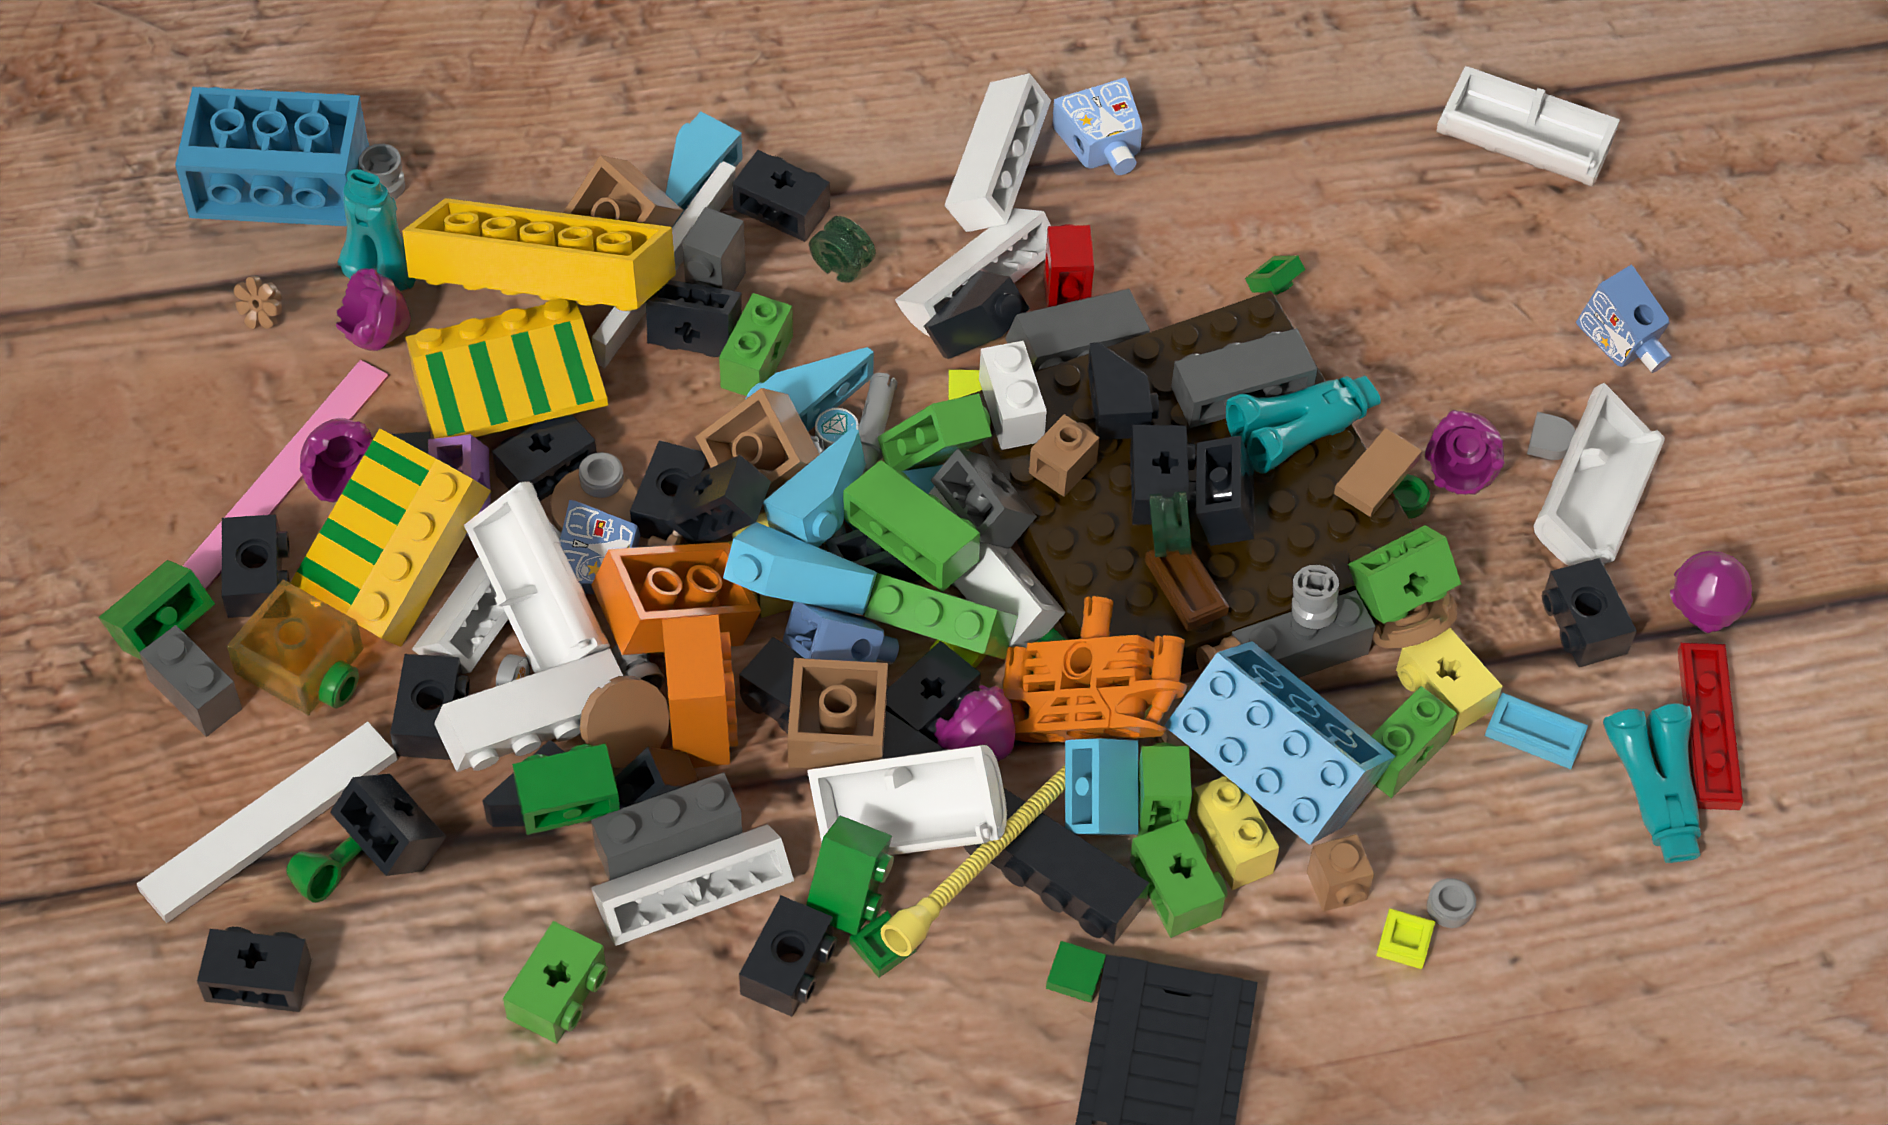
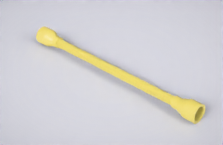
M1152 705L1145 711V719ZM1065 765L1007 820L1005 832L999 840L983 843L927 898H922L916 905L898 911L881 928L882 939L891 951L900 956H908L926 939L932 922L940 915V911L947 903L964 889L977 874L1065 790Z

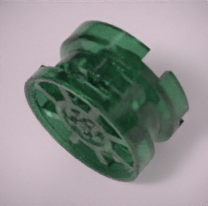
M843 216L832 217L825 224L824 230L817 232L809 241L810 253L818 266L826 274H829L831 271L838 275L836 277L837 281L843 283L852 282L861 273L862 268H866L876 257L875 246L868 234L858 224Z
M1186 491L1174 492L1173 497H1163L1161 493L1149 494L1155 557H1167L1168 552L1178 551L1180 556L1192 555ZM1177 521H1182V526H1178Z

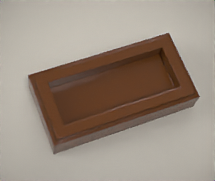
M1187 537L1146 553L1145 562L1187 631L1228 615L1229 606Z

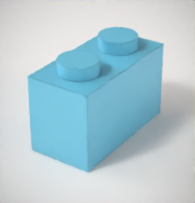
M1100 738L1065 740L1066 829L1076 835H1138V741Z

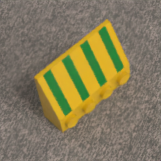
M561 298L549 300L544 305L527 309H509L501 315L484 319L470 318L458 325L441 329L428 328L421 330L415 335L405 337L415 382L434 439L470 434L473 437H479L608 406L607 396L586 327L575 300Z
M379 428L290 584L376 636L401 647L467 534L464 524L479 513L491 490L431 455Z

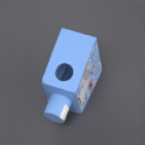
M1126 78L1054 99L1052 126L1086 168L1092 169L1109 163L1116 175L1127 174L1135 168L1136 160L1134 155L1140 152L1142 124Z

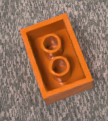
M729 542L608 549L591 586L622 655L665 652L662 619L717 614L719 615L720 632H729L731 646H743L761 609L752 590L723 579L731 550Z
M718 614L662 619L673 750L687 752L693 768L730 765L729 747L738 746L729 632H720Z

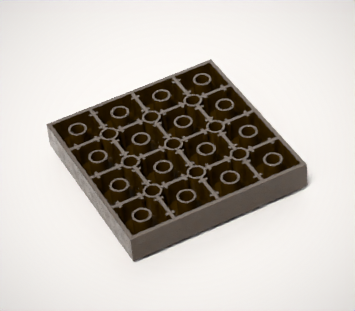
M1269 291L1106 348L1148 376L1150 393H1157L1159 401V418L1152 419L1151 425L1186 426L1187 443L1195 444V469L1188 470L1189 481L1197 482V443L1232 436L1226 419L1193 428L1189 427L1171 388L1175 361L1182 360L1191 354L1201 355L1216 351L1231 343H1245L1260 339L1272 332L1293 330L1294 327L1273 292ZM1089 353L1034 372L1047 411L1045 433L1065 414L1077 423L1086 424L1096 435L1087 370ZM1318 367L1314 385L1326 382ZM982 390L969 394L974 395L979 393L982 405L987 409L989 413L988 406ZM991 416L990 431L992 436L969 449L971 452L990 457L1037 516L1016 541L1035 577L1064 609L1065 614L1059 619V622L1069 640L1081 639L1084 598H1092V596L1108 598L1114 601L1110 622V637L1138 635L1154 642L1156 636L1163 637V635H1168L1185 640L1181 675L1199 669L1196 659L1197 648L1207 644L1215 647L1220 644L1223 638L1231 636L1233 631L1292 612V599L1294 597L1293 579L1301 568L1309 565H1321L1335 572L1339 580L1338 596L1357 591L1348 564L1415 530L1393 492L1371 517L1334 494L1336 484L1367 450L1352 424L1345 428L1344 431L1324 436L1306 445L1266 473L1261 474L1254 470V539L1210 546L1196 515V508H1188L1186 525L1132 524L1131 438L1099 440L1097 463L1065 497L1029 474L1031 448L1035 443L1001 450ZM1187 537L1229 606L1228 615L1189 631L1184 627L1145 562L1147 552Z

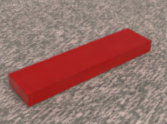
M1681 642L1677 651L1683 705L1690 706L1692 714L1688 752L1691 778L1698 809L1740 810L1743 805L1726 644Z

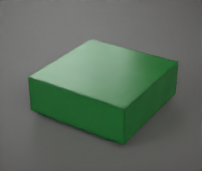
M888 911L877 917L874 922L871 921L861 928L857 935L850 936V945L878 978L916 952L915 949L908 956H900L886 946L881 936V928L893 917Z
M1060 941L1046 981V989L1092 1003L1105 964L1106 954Z

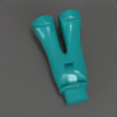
M358 169L349 171L343 190L344 211L347 223L346 240L337 261L338 265L341 266L342 272L349 279L361 268L377 269V273L392 279L394 285L400 291L407 288L411 289L416 279L408 278L404 239L398 228L397 206L394 198L389 195L388 189L380 183L378 176Z
M1345 376L1339 380H1329L1276 397L1256 398L1247 394L1236 395L1229 398L1226 402V421L1231 436H1241L1244 445H1247L1246 450L1254 470L1262 474L1277 467L1291 455L1315 440L1344 431L1345 428L1356 420L1365 417L1367 409L1380 405L1381 398L1367 376H1361L1354 380Z
M1679 703L1664 705L1652 710L1647 719L1645 718V711L1627 709L1605 717L1603 720L1606 734L1621 759L1634 787L1644 826H1646L1652 836L1653 844L1661 847L1664 862L1666 863L1690 861L1701 856L1697 839L1701 837L1699 811L1691 778L1688 752L1692 714L1690 706L1687 707ZM1649 740H1650V743H1651L1652 748H1653V752H1654V756H1655V759H1656V763H1657L1659 772H1658V770L1656 769V766H1655L1654 761H1653V758H1652V754H1651V750H1650V745H1649Z

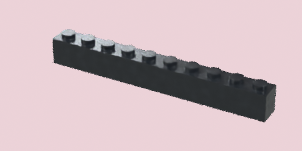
M772 637L739 674L740 697L749 709L758 714H767L776 720L781 729L788 734L794 658H805L775 637ZM886 711L883 759L946 750ZM1003 787L1008 820L1025 801ZM1044 813L1035 818L990 862L1000 869L1005 878L1018 887L1026 886L1038 894L1043 903L1051 910L1058 913L1065 912L1077 920L1086 933L1094 938L1102 937L1113 945L1146 905L1149 882ZM982 844L967 845L964 848L972 855Z

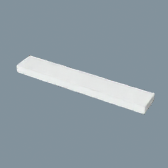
M724 161L720 163L673 226L672 235L676 270L683 262L682 243L703 209L708 207L719 212L732 195V183L735 180L736 167ZM646 302L640 308L632 311H621L614 306L592 336V350L597 365L606 368L646 313Z
M366 722L138 882L137 887L140 893L167 924L332 807L352 777L377 775L397 760L396 752L372 725Z

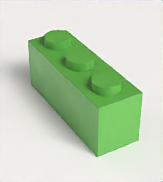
M979 393L931 404L877 437L884 461L894 470L900 471L939 466L945 463L957 448L968 450L991 437L990 416L987 409L982 405Z
M882 460L843 490L844 519L941 592L979 562L980 532L977 531L976 527L969 520L959 518L944 507L943 503L935 495L927 494L913 484L904 472L894 470Z
M877 573L864 616L1001 659L1006 658L1007 649L1018 618L1017 615L879 573Z

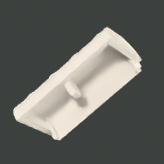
M1465 66L1438 121L1437 133L1460 139L1485 148V150L1511 157L1533 165L1536 168L1545 169L1593 187L1613 142L1620 119L1545 94L1543 89L1537 88V90Z
M1605 383L1593 389L1579 425L1572 436L1566 455L1552 482V487L1542 510L1534 523V531L1539 540L1568 566L1597 558L1601 559L1603 565L1615 560L1665 441L1664 436L1658 430L1651 432Z
M518 483L464 524L496 591L497 596L495 600L498 606H503L534 673L609 648L610 644L606 635H604L585 596L586 594L575 576L561 547V542L545 514L532 483Z
M987 745L807 770L821 843L824 835L840 815L892 835L888 851L889 855L983 844L999 840L1005 832L1007 809L997 759Z

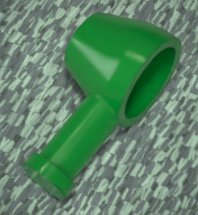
M349 836L328 856L305 851L298 852L288 863L287 876L303 897L313 903L321 902L329 897L337 887L341 877V869L358 855L362 848Z

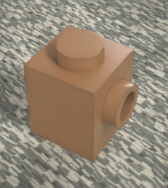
M1064 414L1031 448L1029 474L1065 497L1097 463L1099 437L1086 424L1077 423Z
M1357 834L1312 847L1306 872L1323 912L1351 906L1367 900L1374 872Z

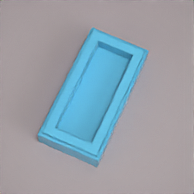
M1502 692L1485 736L1571 769L1588 725Z

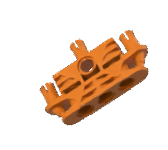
M1097 596L1084 598L1081 639L1027 643V648L1008 647L1002 690L1004 691V696L1012 704L1016 725L1015 740L1029 743H1048L1097 738L1135 739L1164 735L1167 728L1158 725L1163 714L1168 712L1173 700L1183 697L1188 689L1186 684L1180 682L1185 640L1168 635H1163V637L1156 636L1154 642L1138 635L1110 637V622L1114 601ZM1152 705L1145 719V711ZM1024 708L1029 709V717L1026 720L1024 718Z

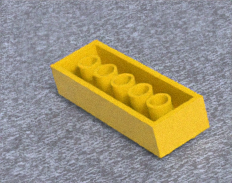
M445 198L402 230L408 278L426 280L428 284L432 285L445 283L459 284L468 290L488 288L501 290V293L505 295L532 294L539 295V298L543 300L561 298L576 300L578 304L585 306L605 304L615 306L621 311H632L640 308L643 303L676 275L672 227Z

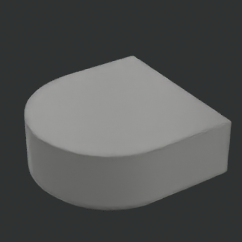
M1537 412L1527 454L1549 460L1563 459L1575 432L1573 425L1564 418Z

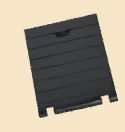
M1106 954L1075 1125H1235L1258 982Z

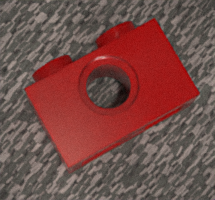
M1064 224L1061 226H1048L1044 265L1046 308L1091 298L1094 257L1090 225Z

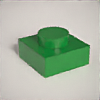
M1298 255L1273 256L1248 275L1245 280L1252 293L1272 291L1274 295H1277L1291 288L1294 284L1293 279L1305 271V268Z

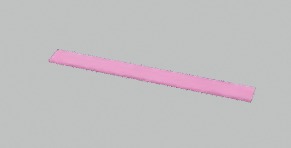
M360 360L224 518L271 515L303 478L299 469L300 454L309 434L316 427L331 419L346 418L352 420L387 380L389 375ZM222 521L183 565L193 571L205 590L222 573Z

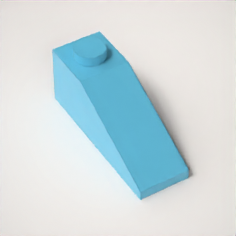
M701 111L690 124L686 123L681 127L676 137L665 193L683 209L681 215L720 163L724 161L736 167L743 159L741 132Z
M865 347L777 372L764 383L760 382L752 387L745 399L760 388L788 394L809 432L815 427L816 420L822 412L831 408H837L870 380L874 371V352L870 348Z
M851 428L764 500L763 505L770 528L815 547L822 545L841 528L844 521L843 490L863 474L866 466L859 430Z
M756 522L733 539L723 579L764 596L863 615L868 606L877 572Z

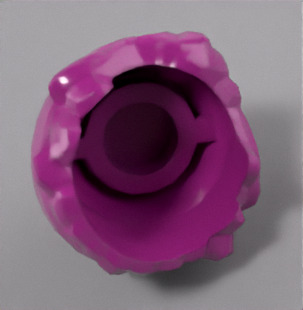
M361 268L351 276L347 284L345 296L342 299L343 306L336 313L341 318V321L336 323V328L344 333L345 338L354 345L364 350L378 351L409 328L411 315L403 294L394 285L392 279L377 273L375 269Z
M1452 410L1441 420L1434 429L1425 450V459L1431 463V471L1435 475L1434 484L1452 493L1476 495L1481 489L1490 486L1504 467V446L1498 430L1487 418L1476 413Z
M346 418L331 419L316 427L305 440L300 454L299 469L308 489L320 501L331 503L338 501L371 444L373 437L364 423Z
M1716 551L1700 552L1687 559L1681 568L1677 569L1674 573L1676 577L1674 588L1670 590L1673 604L1677 609L1681 610L1690 623L1706 633L1720 631L1724 627H1728L1751 608L1753 598L1751 595L1752 584L1749 573L1743 564L1733 556Z
M981 685L979 686L981 691L971 692L962 699L954 716L949 721L942 718L937 720L935 736L938 739V745L947 750L987 745L993 751L998 762L1005 759L1011 753L1015 743L1016 725L1012 704L1004 696V691L997 686L987 688Z

